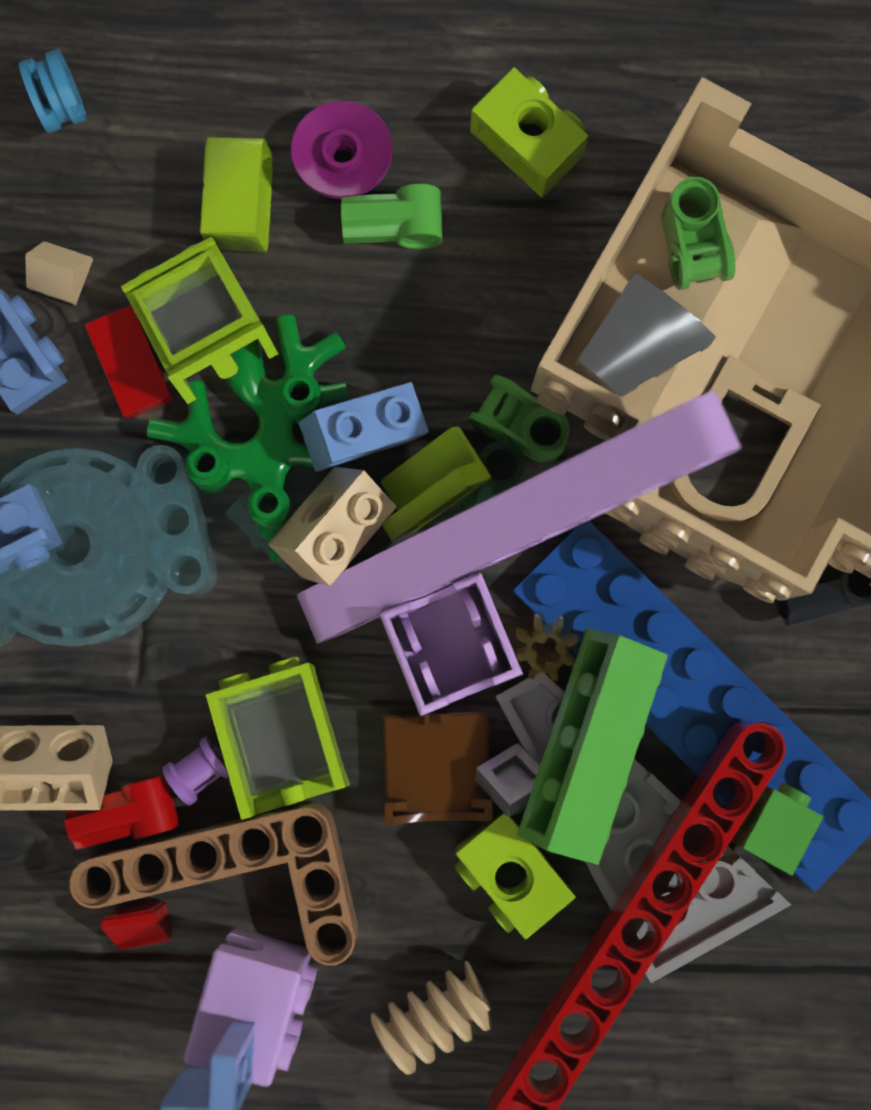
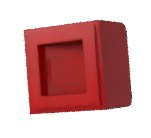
M163 901L116 908L101 921L102 930L120 949L165 943L170 941L172 936L167 902L163 903Z

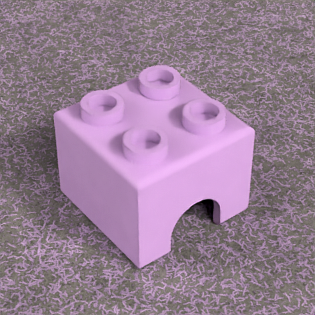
M481 572L457 581L451 586L409 603H403L379 613L420 716L523 674Z
M233 928L226 936L227 944H220L213 952L185 1051L184 1062L194 1067L211 1069V1056L232 1022L255 1023L252 1083L267 1087L272 1083L277 1069L288 1072L303 1026V1021L294 1019L295 1013L304 1014L307 1001H309L318 968L309 966L311 956L307 947L244 929Z

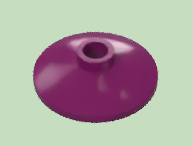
M335 101L313 109L300 121L292 138L291 156L298 176L311 190L329 198L342 199V197L363 195L375 188L383 180L392 162L393 146L388 127L377 113L359 103ZM341 153H347L352 156V159L348 162L339 163L335 161L336 156Z

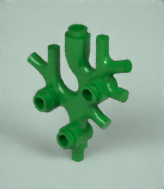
M283 315L275 320L285 366V374L282 378L271 380L266 376L258 339L231 353L238 366V371L226 380L236 396L256 412L259 419L258 430L250 440L243 443H230L223 440L215 432L203 381L188 382L196 400L187 404L188 416L184 421L174 422L151 417L147 427L148 438L174 442L184 446L189 451L185 462L186 472L200 490L206 493H219L225 490L234 478L247 482L252 490L247 501V509L257 525L259 538L266 539L267 545L293 515V506L285 492L284 486L287 472L294 466L314 468L307 446L298 442L294 437V423L299 424L300 421L315 410L349 401L345 382L319 385L314 379L315 371L323 363L346 349L344 342L337 332L334 331L312 346H303L294 315ZM299 391L309 393L308 397L302 401L292 399L294 394ZM209 460L215 461V466L211 471L206 473L200 472L204 462ZM276 500L278 505L273 512H261L262 504L265 501ZM268 545L271 562L284 561Z

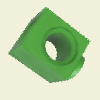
M781 782L778 790L765 787L731 841L793 876L824 817L807 808L812 798Z

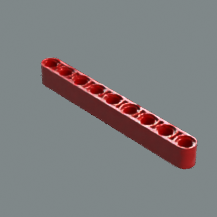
M741 721L734 724L726 732L491 1093L487 1103V1110H558L782 763L785 756V741L782 734L775 727L761 722ZM758 731L763 737L765 748L759 758L750 761L744 754L743 743L750 733ZM730 777L735 784L736 793L734 798L728 804L718 806L713 798L715 784L723 778ZM694 824H703L706 830L705 843L697 850H685L683 845L685 831ZM664 871H674L677 876L675 889L666 896L654 895L652 884L655 877ZM633 918L647 920L646 934L640 940L628 942L622 939V929L629 920ZM603 965L616 967L618 975L612 985L606 988H598L591 984V977L597 968ZM581 1013L588 1017L586 1027L581 1032L568 1034L560 1029L562 1020L567 1015ZM541 1061H550L558 1066L556 1073L547 1080L532 1078L529 1075L531 1068Z

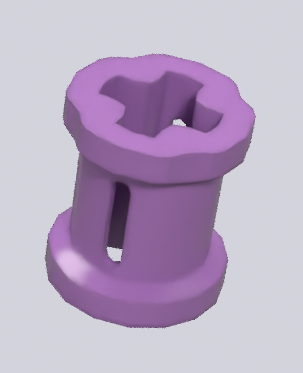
M209 736L202 738L199 742L200 747L177 764L170 762L162 767L163 774L173 791L189 806L198 800L197 794L221 776L224 778L229 777L222 751Z

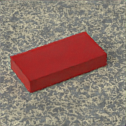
M131 305L85 324L123 417L129 420L174 400L147 334Z

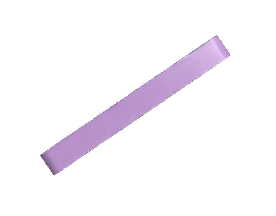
M716 391L701 395L343 571L331 586L318 583L297 594L298 600L316 643L325 642L379 618V613L425 597L731 455L741 449L740 443Z

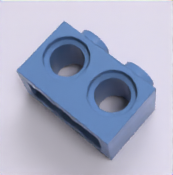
M412 382L315 410L299 422L315 472L407 444L429 432Z

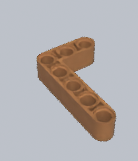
M318 803L295 805L258 814L243 820L237 819L105 851L80 863L73 870L70 877V892L73 899L81 906L92 909L288 863L305 943L310 956L318 963L326 966L338 965L351 955L358 936L357 918L335 822L331 812L325 806ZM301 816L316 818L322 826L321 839L316 842L303 841L296 832L295 824L297 819ZM257 828L267 834L270 841L268 853L257 855L247 849L244 836L248 829ZM197 841L208 842L215 848L217 853L215 866L205 867L195 860L193 848ZM145 854H153L162 861L164 865L162 879H152L145 874L142 868V860ZM93 867L103 868L109 873L111 878L109 892L100 891L93 885L91 881ZM315 869L327 871L333 877L335 883L334 890L327 894L315 893L307 883L308 873ZM327 923L340 925L347 935V941L337 947L326 945L319 936V928Z

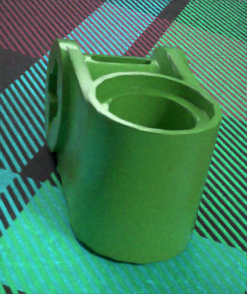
M689 177L682 180L674 188L662 211V225L669 250V265L674 285L678 290L689 288L691 282L719 277L722 281L732 280L736 269L735 253L732 241L727 233L719 192L714 184L702 177ZM682 201L694 203L699 208L701 217L691 218L686 216L681 211L679 203Z
M494 375L490 381L492 386L490 393L478 413L472 412L467 419L468 422L486 436L500 443L507 444L534 461L545 463L557 459L564 452L569 436V423L565 415L556 414L543 407L536 397L532 396L515 382L505 377ZM539 425H549L557 431L559 439L550 446H542L532 439L530 433Z

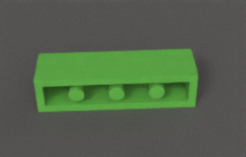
M586 628L517 833L518 836L546 851L599 865L605 845L610 837V830L622 793L627 786L628 775L639 742L644 734L645 724L656 690L661 683L662 672L668 654L620 635Z

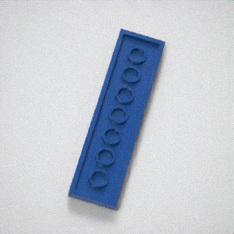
M589 520L575 528L512 591L576 657L586 628L620 635L668 654L662 672L661 683L656 690L645 726L696 777H698L726 732L734 724L741 721L766 723L775 727L782 734L785 741V756L767 784V787L778 790L781 782L799 790L812 798L807 808L824 817L794 872V875L808 889L816 892L871 835V799ZM758 731L750 733L743 743L744 754L750 761L759 758L765 748L763 737ZM730 777L719 780L713 790V794L724 805L728 804L736 793L735 784Z

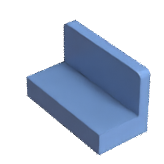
M232 1022L211 1056V1069H183L161 1102L159 1110H240L252 1084L255 1023Z

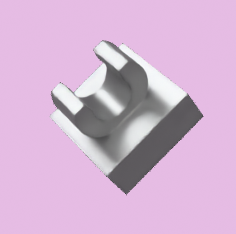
M517 743L477 767L475 781L508 818L510 816L514 818L525 811L540 766Z

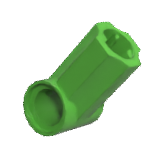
M410 184L400 187L396 190L395 194L342 197L341 222L344 244L397 242L399 246L409 249H428L440 245L443 241L440 189L429 184Z

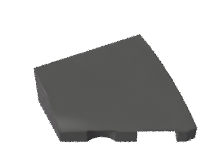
M635 272L577 359L572 371L622 398L636 390L640 384L653 377L657 378L671 370L675 364L696 352L706 350L716 336L681 304Z

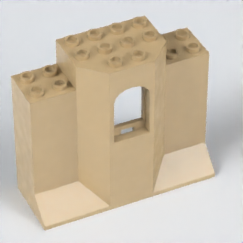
M702 77L542 358L531 391L539 395L537 401L543 407L559 415H565L567 411L586 421L584 424L585 429L606 441L689 400L716 391L721 402L726 393L729 392L789 425V429L754 493L742 505L734 507L723 506L709 501L697 492L691 484L689 476L686 475L606 512L609 516L624 522L631 529L642 534L639 541L648 548L667 555L668 551L671 550L687 559L685 567L693 573L708 580H713L716 575L724 580L743 586L745 591L763 601L773 603L775 599L788 600L789 598L811 594L827 564L847 573H852L853 570H856L871 578V198L740 129L739 126L752 103ZM689 177H702L714 184L719 192L727 233L732 241L735 253V276L732 280L722 281L719 277L691 282L689 288L678 290L671 276L669 250L662 225V211L674 188L682 180ZM689 201L679 203L681 211L686 216L691 218L701 217V212L694 203ZM636 272L681 304L703 323L716 338L706 350L696 352L675 364L671 370L657 378L653 377L640 384L636 390L621 398L575 373L572 369Z

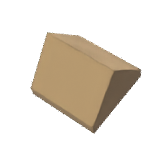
M45 241L25 254L26 288L76 306L93 262L92 257Z

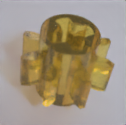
M534 614V627L529 632L525 629L517 628L516 637L519 641L526 643V647L518 649L514 654L517 661L527 660L530 664V679L535 678L540 671L544 673L549 672L552 680L558 681V669L563 663L568 666H574L576 658L566 651V647L577 644L578 636L575 633L563 635L561 631L563 628V617L558 616L553 624L542 622L539 614ZM548 637L554 638L557 653L548 651L544 657L538 656L535 641L543 644Z

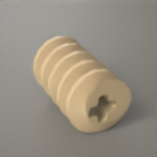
M464 961L465 980H459L450 970L445 972L447 990L442 992L431 980L426 983L428 1000L424 1003L412 991L407 993L408 1012L404 1013L394 1002L389 1003L390 1022L385 1024L374 1012L371 1013L373 1028L384 1051L406 1075H410L416 1070L415 1054L425 1064H430L435 1060L434 1043L445 1053L453 1051V1032L464 1042L471 1041L473 1039L471 1021H474L483 1031L492 1029L490 1004L477 976L467 961Z

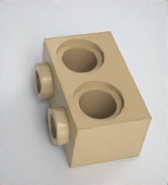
M104 725L0 726V810H100L113 762Z

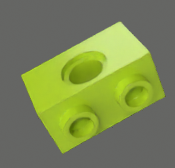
M515 67L471 110L470 132L541 198L584 155L589 135L586 133L581 120L568 110L564 112L560 110L549 99L546 89L538 80L530 76L524 77ZM527 124H533L540 127L543 133L538 136H529L523 133L520 128Z
M499 809L493 814V821H485L455 846L456 855L460 861L454 867L473 891L482 886L493 899L494 903L488 909L503 929L510 933L516 928L526 940L576 897L535 844L517 835L520 827L511 816L508 818ZM506 862H516L525 870L523 880L515 887H503L495 880L497 869Z

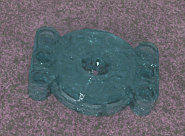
M155 445L145 450L140 456L136 468H134L126 461L102 451L82 448L53 450L26 460L1 480L0 498L28 484L37 488L63 544L49 550L48 552L51 557L35 567L20 570L17 566L0 575L2 580L0 582V647L8 644L15 637L17 631L47 644L68 647L104 644L128 634L147 620L164 599L168 588L171 591L189 597H200L209 593L217 580V566L198 487L188 476L185 468L186 459L169 446ZM89 461L107 463L115 466V468L107 473L90 466ZM166 461H175L177 473L174 479L167 484H157L155 478L157 468ZM61 462H67L65 465L53 466ZM177 510H186L189 515L187 528L178 535H170L167 529L169 516ZM77 527L87 533L90 540V549L82 562L71 566L65 559L58 558L56 552L64 550L66 540L75 533L74 528ZM197 559L201 566L200 578L195 584L184 586L179 579V569L185 561ZM147 597V599L143 602L139 609L133 615L126 619L125 616L129 614L131 611H133L135 608H137L140 605V603L144 600V598ZM42 624L58 626L61 628L63 637L52 636L37 628ZM105 625L110 627L109 630L94 636L83 637L86 629L103 627Z

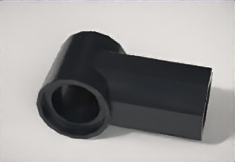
M832 566L827 567L822 572L811 594L789 598L788 600L775 599L778 614L782 617L785 626H790L851 608L871 605V578L860 573L865 580V589L861 596H857L848 586L850 573L843 572Z

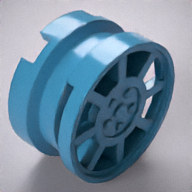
M59 49L45 53V59L35 62L32 58L18 62L29 98L48 134L61 130L62 123L71 121L76 125L87 121L80 94Z

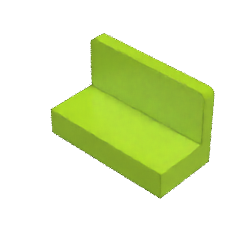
M460 427L449 428L382 479V486L398 510L382 524L391 541L418 531L491 479L490 474Z

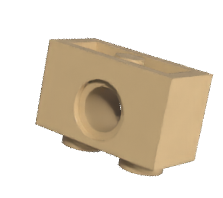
M334 467L269 541L268 545L301 578L331 586L397 506L364 470Z

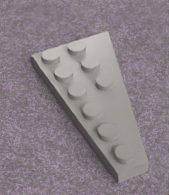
M542 671L495 696L523 749L539 766L565 693ZM635 758L600 863L596 865L585 862L610 910L681 803L671 791L649 773ZM703 824L690 826L683 835V845L687 851L699 849L706 840V830ZM727 846L645 975L650 983H653L791 906V904ZM674 871L659 873L652 884L654 895L666 896L670 894L677 884L676 873ZM633 918L624 925L622 932L628 942L638 941L646 934L647 920Z

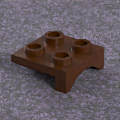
M488 711L427 713L422 716L420 714L383 715L385 825L445 820L493 821L492 799L475 781L476 768L490 760Z

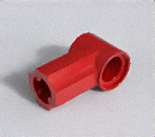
M164 775L121 786V791L105 794L100 810H66L64 820L68 838L74 844L75 850L131 835L133 839L143 838L180 826L171 787Z

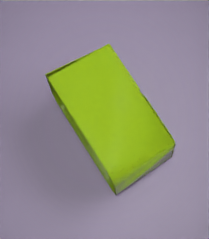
M207 137L205 143L200 234L204 240L212 236L220 251L266 253L268 250L273 161L265 138Z

